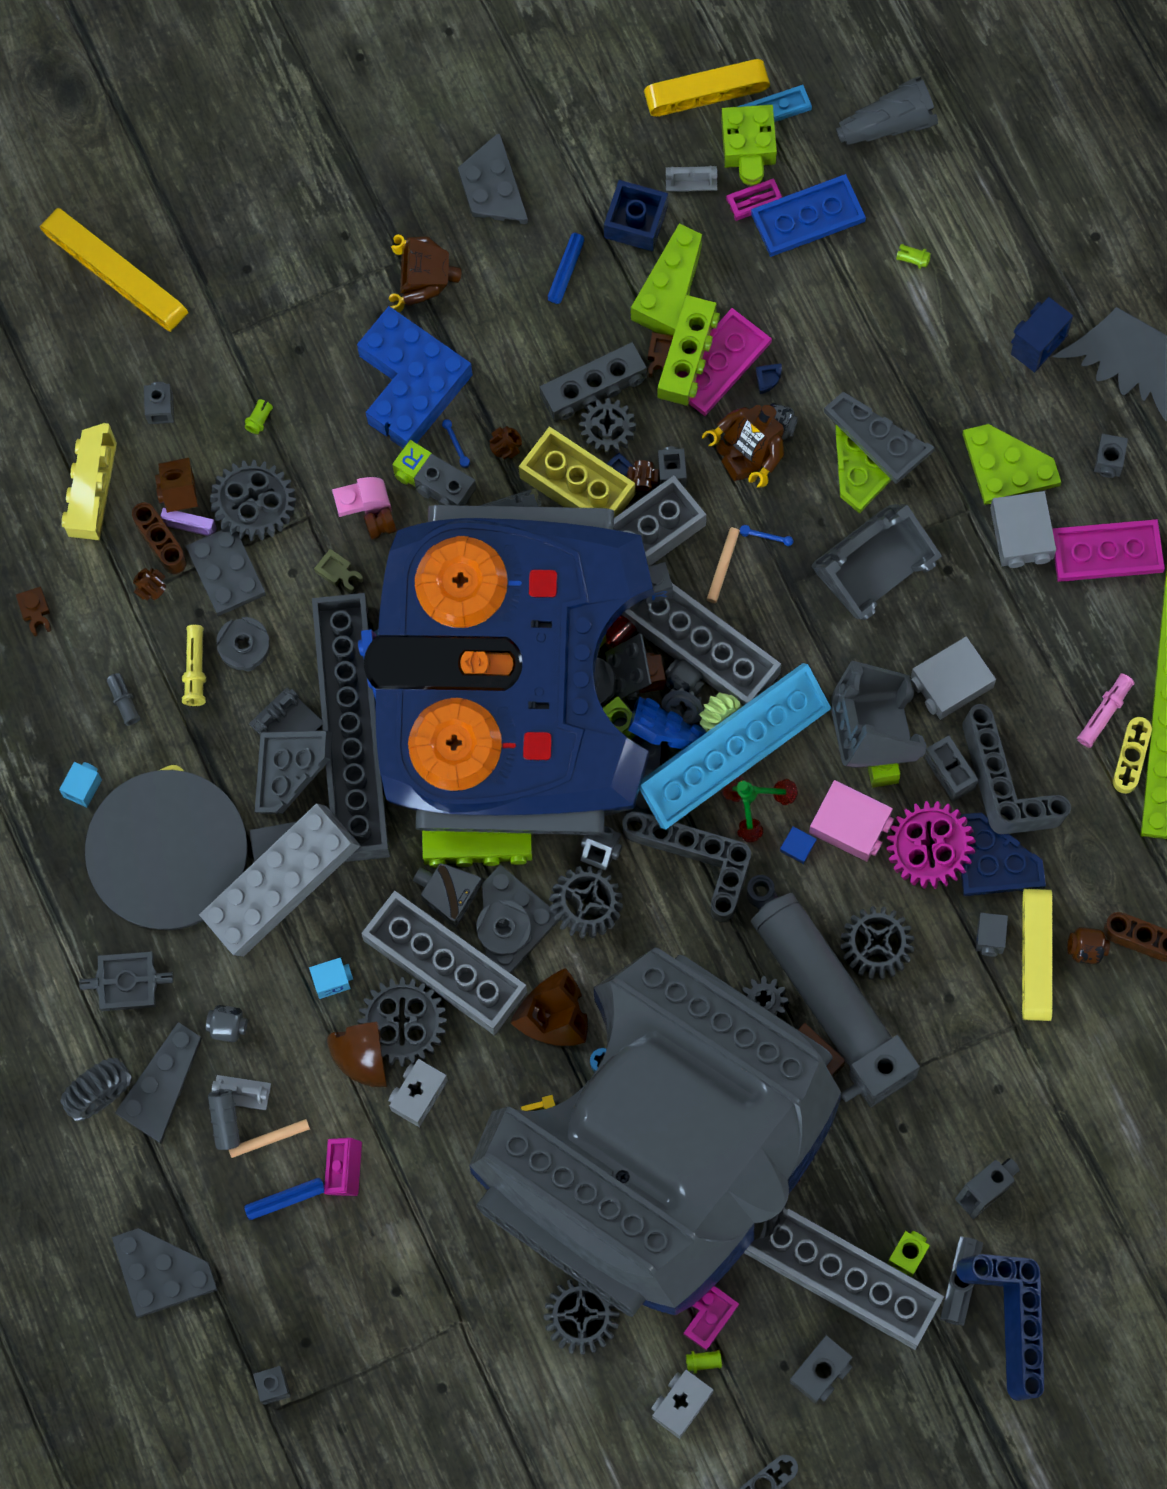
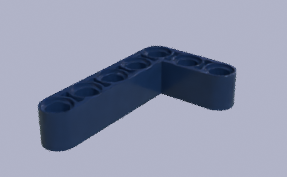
M987 1254L962 1258L956 1268L957 1275L961 1281L969 1284L1003 1286L1006 1379L1009 1396L1016 1401L1040 1397L1044 1392L1041 1278L1037 1262L1030 1258Z

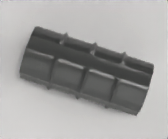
M230 1089L212 1091L208 1094L216 1149L228 1150L236 1148L240 1145L233 1092Z

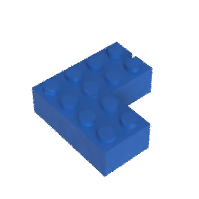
M390 306L387 307L357 344L359 357L392 379L366 411L368 424L386 437L390 434L391 441L403 449L410 440L416 444L473 376L469 361Z

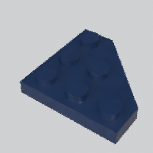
M983 813L960 815V818H967L968 823L966 826H971L973 832L968 836H972L976 840L975 843L968 845L975 850V854H967L972 863H963L962 865L966 871L965 874L961 873L963 896L1023 891L1024 889H1045L1043 860L1040 857L1029 852L1010 834H998L993 831L988 817Z

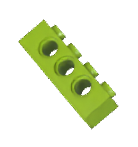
M686 295L658 384L657 398L688 406L690 397L695 398L698 389V383L695 382L697 374L702 375L706 362L705 359H702L704 351L709 352L713 336L709 335L711 329H716L719 322L720 313H716L717 303ZM694 325H699L703 327V329L700 331H694L691 329V327ZM687 348H692L696 352L693 354H686L683 351ZM680 371L687 372L689 375L682 378L678 377L676 374Z

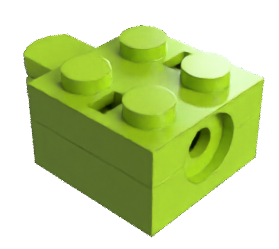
M773 105L722 108L721 124L725 168L739 167L741 181L746 185H757L764 177V165L776 164L777 150Z

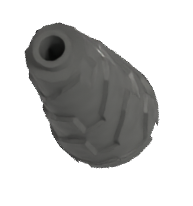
M921 76L899 85L898 89L880 97L878 101L855 111L856 114L839 122L840 127L836 128V132L840 142H846L847 145L865 140L869 142L891 134L894 136L907 131H919L937 125V114L932 113L934 105Z

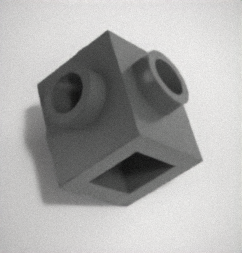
M604 826V834L585 835L581 844L584 850L580 861L606 870L612 859L617 860L620 855L622 845L618 843L621 833L615 832L608 826Z

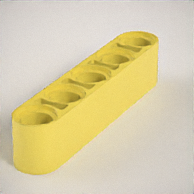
M1023 890V1020L1051 1021L1052 890Z

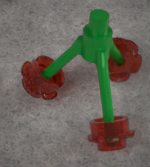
M739 776L726 785L722 790L723 796L728 800L731 799L733 802L743 800L746 819L739 823L738 837H742L746 842H755L764 833L760 821L752 818L750 805L756 799L757 794H773L774 799L782 805L792 804L798 795L796 784L790 781V779H783L778 781L774 788L752 786L751 783L744 781Z

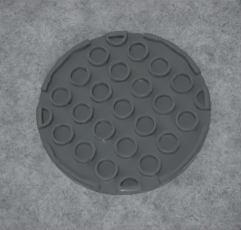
M151 771L122 783L99 805L90 822L86 836V867L91 883L99 897L121 918L147 929H183L203 922L204 920L199 914L245 871L248 848L247 834L242 818L233 802L212 782L185 771Z

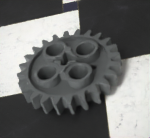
M243 460L241 468H238L233 463L232 472L223 469V477H216V484L212 485L211 492L213 494H210L211 512H216L215 521L222 520L221 528L224 529L229 526L230 535L236 531L240 532L239 539H242L245 534H249L250 541H253L254 535H258L261 540H264V533L274 537V529L282 532L283 523L289 524V516L294 515L293 507L296 503V498H293L295 489L290 488L291 480H284L285 473L275 474V465L270 469H266L265 461L259 467L256 460L252 461L251 466H247ZM258 482L263 484V486L257 487L253 483ZM231 493H237V494H239L240 496H239V497H232V496H230L229 494H231ZM272 503L276 507H267L265 504ZM243 514H250V515H252L253 517H252V518H245V517H243L242 515H243Z
M401 977L399 985H396L393 979H390V987L387 988L384 984L380 983L381 991L379 993L374 990L370 991L373 997L372 1000L364 998L363 1001L368 1008L359 1009L360 1014L365 1016V1018L359 1019L358 1025L378 1022L380 1038L386 1030L396 1032L395 1038L391 1041L381 1039L382 1058L384 1060L386 1057H389L390 1066L394 1064L396 1059L399 1060L401 1067H404L407 1059L415 1065V1057L418 1056L421 1060L426 1061L424 1053L427 1051L434 1055L435 1052L432 1045L441 1046L442 1044L437 1036L446 1035V1031L440 1028V1026L447 1024V1019L440 1017L446 1013L445 1008H437L442 1003L441 998L432 999L435 995V990L431 989L425 992L426 983L424 982L419 987H416V980L414 978L409 985L406 984L404 977ZM402 998L405 999L404 1014L407 1020L404 1024L405 1044L403 1046L400 1045L401 1030L398 1024L401 1020L400 1000ZM393 1003L396 1005V1010L392 1014H384L382 1008L385 1004ZM421 1003L424 1006L422 1012L419 1014L409 1012L412 1004ZM413 1030H421L424 1033L419 1041L409 1039V1034Z

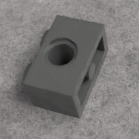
M826 1335L790 1378L789 1382L815 1404L819 1399L825 1402L835 1389L831 1386L837 1377L843 1380L852 1369L849 1363L853 1357ZM818 1365H827L831 1370V1375L826 1379L819 1378L815 1373V1368Z

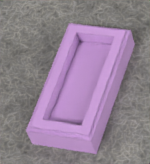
M166 508L162 509L161 519L167 527L205 536L216 533L217 527L214 519L179 511L167 513Z

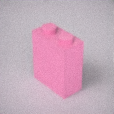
M834 780L810 825L809 834L868 862L871 855H877L882 845V842L879 841L882 832L888 833L894 822V818L891 817L893 808Z

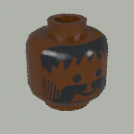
M1079 927L1074 933H1070L1067 951L1069 955H1072L1074 961L1096 965L1102 961L1103 956H1108L1110 941L1105 940L1102 930Z

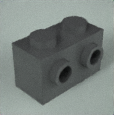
M430 454L414 477L416 491L425 498L429 499L432 497L439 501V505L465 506L476 490L475 479L433 454Z

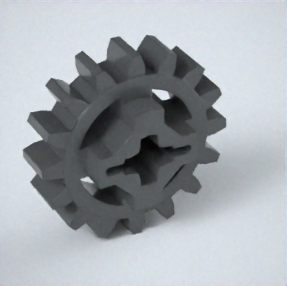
M610 398L606 399L605 404H602L599 399L596 400L595 408L588 405L587 411L589 414L582 413L581 420L583 422L579 423V430H582L581 439H587L586 447L590 448L594 445L595 453L597 454L601 449H604L605 455H609L611 449L618 454L619 446L627 449V440L633 441L634 433L632 432L636 431V423H633L634 414H628L629 407L626 405L620 408V400H617L615 404H611ZM607 420H609L610 429H608V434H606L605 425H607Z

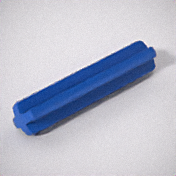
M572 233L548 294V301L560 304L584 244L583 235Z
M316 1178L244 1206L248 1219L253 1220L322 1194L325 1187L321 1178Z

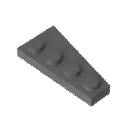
M842 392L824 408V413L895 484L934 452V446L920 441L916 438V435L908 430L904 431L897 427L888 418H882L877 415L870 407L845 392Z

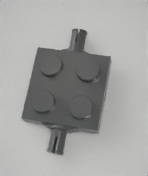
M153 952L99 955L96 978L79 979L80 990H97L99 1009L101 1011L156 1007L155 991L157 984L173 983L174 980L173 972L156 973Z

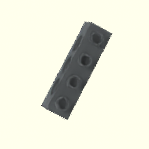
M633 342L539 386L540 397L554 422L560 419L567 420L575 412L583 408L587 409L588 405L594 407L598 399L600 401L606 397L613 398L621 390L629 386L635 387L640 385L647 378V367ZM615 370L624 372L621 376H614L611 373ZM592 381L601 383L598 387H590L588 384ZM569 392H574L578 395L573 399L565 397Z

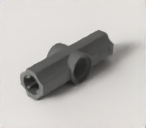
M959 1237L940 1320L964 1326L974 1284H969L965 1288L958 1287L954 1282V1277L957 1275L956 1268L962 1258L980 1255L983 1242L968 1237Z

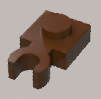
M652 332L648 360L654 362L648 368L649 378H652L653 372L656 369H660L663 372L673 336Z
M719 440L716 450L724 456L721 462L734 481L749 478L751 473L758 472L759 469L744 457L738 449L729 442L726 445L723 440Z
M41 586L16 594L24 621L31 620L29 628L32 634L38 636L36 627L40 624L45 625L47 632H50L51 625L43 617V615L50 612Z

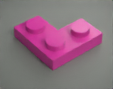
M715 1286L692 1305L699 1312L683 1333V1335L705 1351L708 1350L739 1306V1303Z

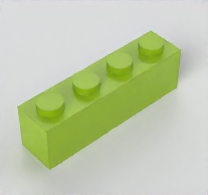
M422 831L423 861L425 865H429L431 868H437L440 863L445 865L456 864L458 867H470L473 863L496 866L500 862L511 861L513 865H523L527 861L533 860L532 833Z

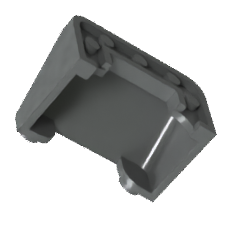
M892 504L879 511L818 558L811 567L855 619L866 620L876 612L874 608L877 606L876 601L914 571L922 570L925 573L933 569L937 565L935 561L942 557V555L909 506L906 504Z
M856 661L850 662L831 697V711L841 761L844 766L861 768L915 762L924 756L926 742L923 736L919 734H914L910 737L904 710L906 704L910 703L914 696V688L911 686L909 675Z

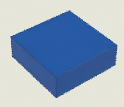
M793 826L781 846L780 852L804 864L817 839Z

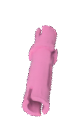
M1121 673L1110 691L1104 693L1102 703L1077 737L1082 745L1088 748L1093 746V743L1116 709H1120L1124 704V697L1135 684L1132 678Z

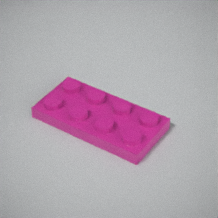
M733 308L719 321L717 328H713L709 336H713L709 352L704 351L702 359L706 360L702 375L697 374L695 381L698 383L695 398L690 397L688 403L704 416L710 412L772 343L771 337ZM680 371L676 375L678 377L683 378L688 376L689 374L687 372Z
M1158 519L1052 529L1056 546L1054 558L1058 582L1164 572Z

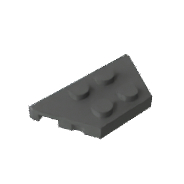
M496 134L458 167V173L472 217H491L499 221L511 219L520 221V224H527L528 218L501 135Z

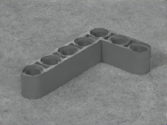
M984 704L974 705L965 717L962 726L992 830L998 834H1011L1059 827L1071 811L1069 800L1062 795L1017 800L993 713ZM1052 809L1056 810L1059 814L1054 813ZM1027 812L1031 813L1034 817L1029 816ZM1001 815L1006 816L1008 820L1004 819Z
M632 811L625 815L622 826L626 839L720 867L721 871L711 900V915L716 921L723 923L733 918L750 865L751 851L747 844L679 823H674L669 828L663 829L660 827L655 816ZM631 822H638L642 825V828L639 831H631L627 826ZM659 829L665 830L668 833L667 837L663 839H658L653 834ZM683 837H690L694 843L691 846L685 847L679 841ZM712 844L718 846L720 851L717 854H709L705 848ZM736 852H741L746 856V859L742 862H736L731 856ZM728 877H733L738 881V884L735 887H728L723 881ZM725 902L730 906V910L725 913L719 912L716 909V905Z

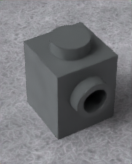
M154 382L151 385H145L144 406L148 424L174 423V401L170 384Z

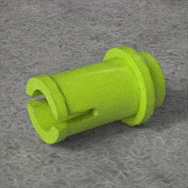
M904 244L900 245V251L897 253L896 260L918 265L919 269L922 267L927 268L931 253L927 252V249L919 250Z
M259 399L250 417L245 419V429L253 434H259L260 431L264 430L263 424L273 409V406L267 402L262 410L265 400Z
M720 1350L703 1353L691 1351V1354H686L687 1370L693 1371L696 1374L697 1370L722 1368Z

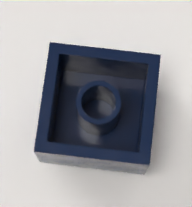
M619 180L604 222V238L654 251L668 209V193Z
M1050 297L1043 303L1038 302L1030 312L1032 316L1026 322L1022 320L1014 330L1015 336L1011 341L1013 344L1011 355L1034 373L1067 338L1073 318L1071 313Z

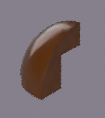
M564 968L541 982L523 1000L510 1023L525 1035L547 1044L571 1046L585 1043L588 1033L587 1014L582 1013L580 1010L578 999L582 997V994L570 972Z
M378 1022L350 1026L346 1028L345 1032H333L327 1037L330 1054L336 1065L345 1075L367 1086L387 1087Z

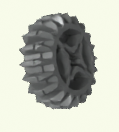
M581 866L576 868L575 873L571 869L567 870L566 877L559 876L558 884H554L552 887L554 893L549 897V900L554 903L550 906V911L557 912L553 918L554 921L562 920L561 930L566 929L568 926L571 928L569 931L570 936H573L578 931L581 939L585 937L587 932L591 939L596 937L597 932L604 935L607 931L606 928L612 929L615 925L614 921L619 920L621 915L618 911H621L623 908V904L618 902L622 898V893L615 892L619 887L618 883L610 885L611 875L603 878L601 876L603 873L602 869H599L595 874L592 873L593 869L591 866H588L586 872L583 871ZM577 885H589L585 890L571 889ZM597 890L603 895L606 901V905L604 904V901L598 898L596 893ZM588 894H590L588 900L590 901V903L588 904V906L586 905L584 911H582V907L584 905L582 902L584 901V899L587 898ZM566 900H568V904L575 908V915L567 907ZM587 915L602 916L595 920L583 919Z
M872 906L870 908V915L864 909H861V919L856 915H852L851 921L853 924H845L844 929L849 933L841 934V939L846 941L841 944V950L849 952L843 958L845 961L853 959L850 964L852 970L860 966L858 975L862 976L866 970L869 971V979H873L875 973H879L880 980H884L885 971L891 977H894L896 974L894 967L899 971H903L905 966L902 962H910L911 957L907 953L914 952V947L909 944L914 942L915 938L912 935H906L912 928L910 925L902 927L905 918L900 917L896 920L897 912L895 910L889 916L886 915V907H882L880 913H876L875 906ZM882 924L887 927L883 930H875L871 926L867 927V925ZM859 931L867 942L861 953H859L855 944V937ZM894 933H896L900 943V950L896 955L888 944ZM884 938L882 942V947L880 945H876L875 947L873 946L871 948L873 944V939L875 941H879L880 939L882 940ZM877 955L884 960L888 959V961L878 963L867 959Z
M118 1058L102 1060L99 1064H95L89 1070L87 1069L85 1073L79 1075L66 1088L60 1102L63 1105V1109L74 1121L85 1120L94 1114H98L99 1111L105 1109L116 1098L120 1097V1094L126 1091V1088L129 1086L132 1076L124 1063L120 1062Z
M569 1279L567 1280L568 1290H565L562 1285H558L557 1289L561 1295L550 1294V1298L555 1301V1304H545V1308L552 1311V1313L544 1314V1320L553 1321V1323L545 1326L546 1331L556 1330L552 1334L551 1340L556 1341L561 1337L562 1340L559 1343V1348L563 1349L569 1343V1353L571 1354L575 1352L576 1346H580V1354L585 1355V1346L590 1345L591 1352L595 1353L596 1346L594 1343L598 1342L604 1348L606 1347V1342L603 1337L606 1336L611 1340L614 1338L613 1333L608 1329H618L619 1325L611 1321V1319L619 1318L620 1313L611 1311V1309L616 1307L586 1286H583L580 1282H578L579 1286L574 1287L573 1281ZM585 1294L596 1298L602 1304L605 1311L589 1308L586 1305ZM577 1295V1303L573 1309L559 1312L562 1304L568 1298ZM580 1303H583L585 1314H590L589 1317L584 1319L583 1330H581L578 1318L574 1319V1315L579 1314ZM605 1320L601 1329L593 1336L587 1338L586 1334L589 1324ZM558 1321H566V1323L576 1325L578 1328V1338L568 1335L561 1328Z

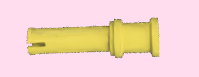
M189 625L186 627L187 659L186 672L182 676V681L185 683L182 703L188 706H201L206 703V698L203 696V684L206 682V676L202 672L204 628L201 625Z

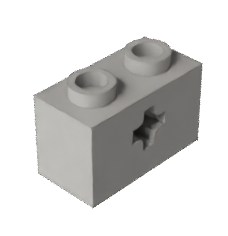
M418 1059L415 1065L411 1063L407 1067L403 1078H405L404 1083L400 1088L396 1087L393 1090L388 1101L391 1102L389 1106L392 1112L420 1128L448 1079L447 1075ZM420 1086L422 1094H416L413 1098L411 1089L417 1090Z
M685 1370L682 1375L679 1372L676 1373L668 1385L671 1388L665 1398L661 1395L651 1408L654 1411L652 1419L679 1439L713 1394L711 1387L688 1370ZM682 1396H685L687 1407L681 1406L679 1409H676L674 1398L680 1399Z

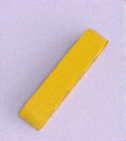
M754 59L657 82L647 86L644 89V94L650 114L657 117L759 93L768 89L770 82L763 60Z

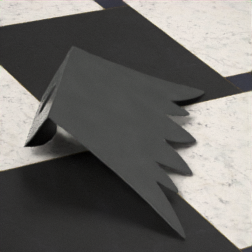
M1116 307L1087 334L1052 356L1056 358H1069L1086 355L1081 366H1088L1100 361L1096 380L1103 381L1119 373L1118 382L1122 395L1127 394L1139 383L1142 400L1145 401L1151 392L1160 414L1167 421V335Z

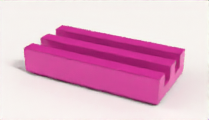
M774 178L726 196L736 221L751 216V209L782 198ZM770 188L773 189L772 191H769L767 193L753 196L750 199L739 202L737 204L735 203V201L751 196L753 194L762 192Z

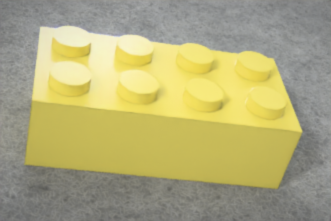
M550 426L519 465V475L522 480L563 507L614 510L615 518L623 512L635 496V483Z

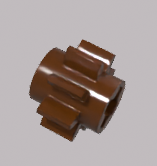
M506 426L503 429L499 427L491 433L493 438L489 440L490 449L495 456L502 457L503 459L510 457L512 459L520 453L518 447L522 445V439L517 430Z
M639 460L634 462V467H628L627 478L635 483L636 491L647 492L652 490V485L657 486L659 469H653L654 464L652 462Z
M142 569L133 580V583L137 586L134 593L142 600L146 599L148 601L150 598L156 600L166 589V585L162 582L166 576L158 569Z

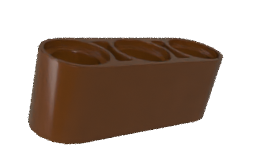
M147 502L137 504L132 510V517L138 531L168 573H181L185 569L187 562L181 546L151 504ZM143 515H151L148 521H139ZM157 535H165L162 541H153ZM170 556H179V559L177 561L167 562Z
M1115 912L1108 917L1103 929L1104 935L1108 940L1160 961L1167 962V951L1162 946V943L1167 942V929L1122 912ZM1112 922H1119L1123 925L1124 931L1115 932L1110 924ZM1138 932H1145L1148 934L1150 941L1141 942L1136 934Z

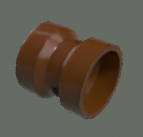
M389 507L381 509L377 515L372 513L363 515L371 540L379 538L382 532L388 534L397 532Z

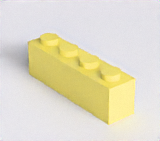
M107 423L82 430L81 439L76 440L75 454H78L77 461L72 463L71 466L73 483L72 487H68L66 502L69 505L67 512H63L62 527L65 528L68 537L100 540L117 445L111 427Z

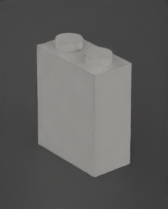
M1045 491L992 499L990 509L1001 567L1018 568L1023 566L1024 563L1030 562L1045 564L1054 559L1056 546Z
M967 636L914 667L911 673L912 679H910L914 690L917 693L921 692L925 697V705L932 715L936 714L940 720L994 688L996 678Z

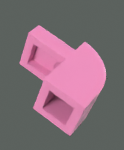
M380 478L357 479L356 484L332 489L339 517L365 511V514L372 513L377 515L381 509L389 507L390 512H392L385 483Z

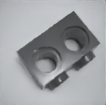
M950 735L926 748L924 759L952 802L976 789L978 779Z

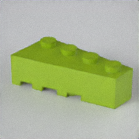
M679 223L631 306L632 321L656 333L674 336L686 295L689 296L691 284L702 249V234Z

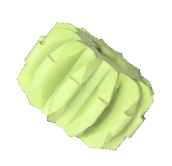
M719 692L716 697L710 696L708 704H703L705 709L699 714L702 717L700 725L708 732L743 706L733 695Z

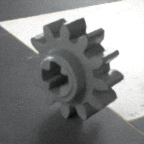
M763 976L761 984H757L754 979H751L752 989L743 987L747 997L760 1006L761 1004L758 1001H762L763 996H767L771 1001L766 1002V1006L763 1008L775 1016L777 1013L786 1015L781 1005L789 1004V1000L786 997H781L786 993L785 987L776 989L778 987L777 979L772 980L771 984H768L766 977Z

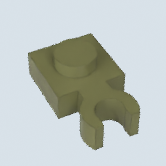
M332 549L328 550L314 568L315 573L335 587L340 581L343 582L345 589L349 593L355 592V588L349 584L352 579L363 582V577L359 572L349 571L352 567L351 563Z

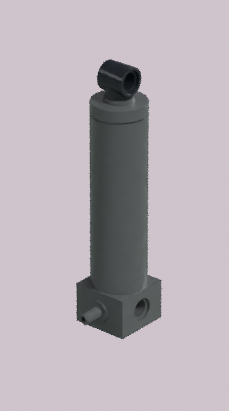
M765 875L754 876L747 885V899L752 906L757 907L759 910L751 920L752 925L851 1068L849 1077L854 1085L841 1092V1098L844 1102H848L861 1093L870 1108L916 1079L920 1066L898 1035L892 1038L795 895L788 893L779 897L774 890V883L769 877ZM762 886L767 889L768 893L765 896H757L753 890L756 887ZM884 1068L887 1069L890 1073L882 1074L879 1072L878 1069Z

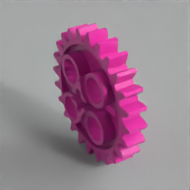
M925 801L924 809H920L917 804H914L915 812L911 813L905 809L904 811L907 816L905 819L896 817L900 823L899 827H890L895 835L887 836L888 841L894 844L886 847L889 853L894 854L889 857V861L897 863L894 866V870L897 873L903 871L901 877L904 881L911 877L910 883L913 886L919 880L923 889H926L928 882H931L934 889H937L938 881H942L945 886H948L947 878L951 877L957 881L958 879L955 874L957 871L966 873L962 866L963 863H972L967 854H975V850L968 846L976 842L974 837L968 836L973 832L971 826H966L968 820L966 817L960 818L961 813L958 809L951 813L952 807L950 804H947L943 809L939 801H936L934 808H931L928 801ZM928 822L932 823L931 837L935 842V844H932L933 857L935 859L934 868L930 867L931 853L927 848V846L930 845V838L927 830ZM941 826H950L948 833L945 835L937 834ZM914 829H923L920 837L916 839L910 838ZM943 852H952V856L948 861L943 862L939 860ZM919 854L925 855V859L921 864H913L915 856Z

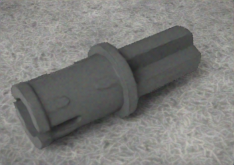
M120 673L110 675L107 678V683L114 697L113 703L115 706H118L124 724L129 726L137 723L141 718L132 701L133 694L129 693Z

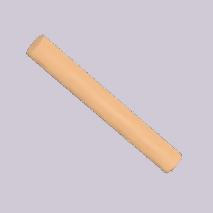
M731 527L729 529L706 599L708 602L717 603L740 532L737 528Z
M307 1119L242 1142L238 1147L228 1150L231 1158L310 1130Z

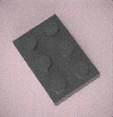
M230 527L186 545V549L217 616H221L266 596L237 531L230 535Z

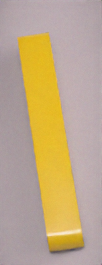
M56 208L40 225V229L47 237L167 331L171 332L188 314L187 309L182 303L62 209Z

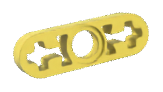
M1143 717L1133 718L1125 732L1113 778V785L1120 793H1131L1139 782L1152 732L1150 722ZM1137 725H1141L1144 732L1140 735L1138 743L1133 742L1136 734L1134 729H1136ZM1128 749L1137 750L1140 754V759L1136 762L1127 760L1125 751ZM1126 768L1132 769L1129 780L1133 782H1129L1127 786L1122 785L1123 780L1119 778L1124 777Z

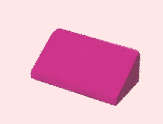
M353 1138L328 1139L324 1194L358 1195L362 1142Z

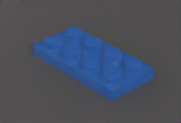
M846 174L751 209L752 218L770 257L861 224L866 220Z

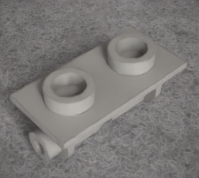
M717 166L666 167V192L717 191Z
M217 1075L216 1081H213L212 1091L230 1089L233 1092L235 1106L266 1110L271 1083Z

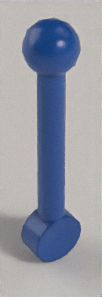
M445 419L442 422V427L447 429L460 457V466L467 468L470 465V460L464 456L451 428L452 422L449 419Z
M747 525L740 527V534L745 537L754 535L783 542L786 546H791L794 542L790 536L784 538L751 530Z

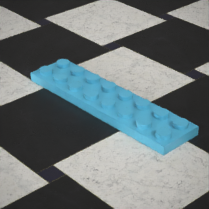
M805 663L799 665L643 778L640 791L661 828H669L832 709L809 665Z

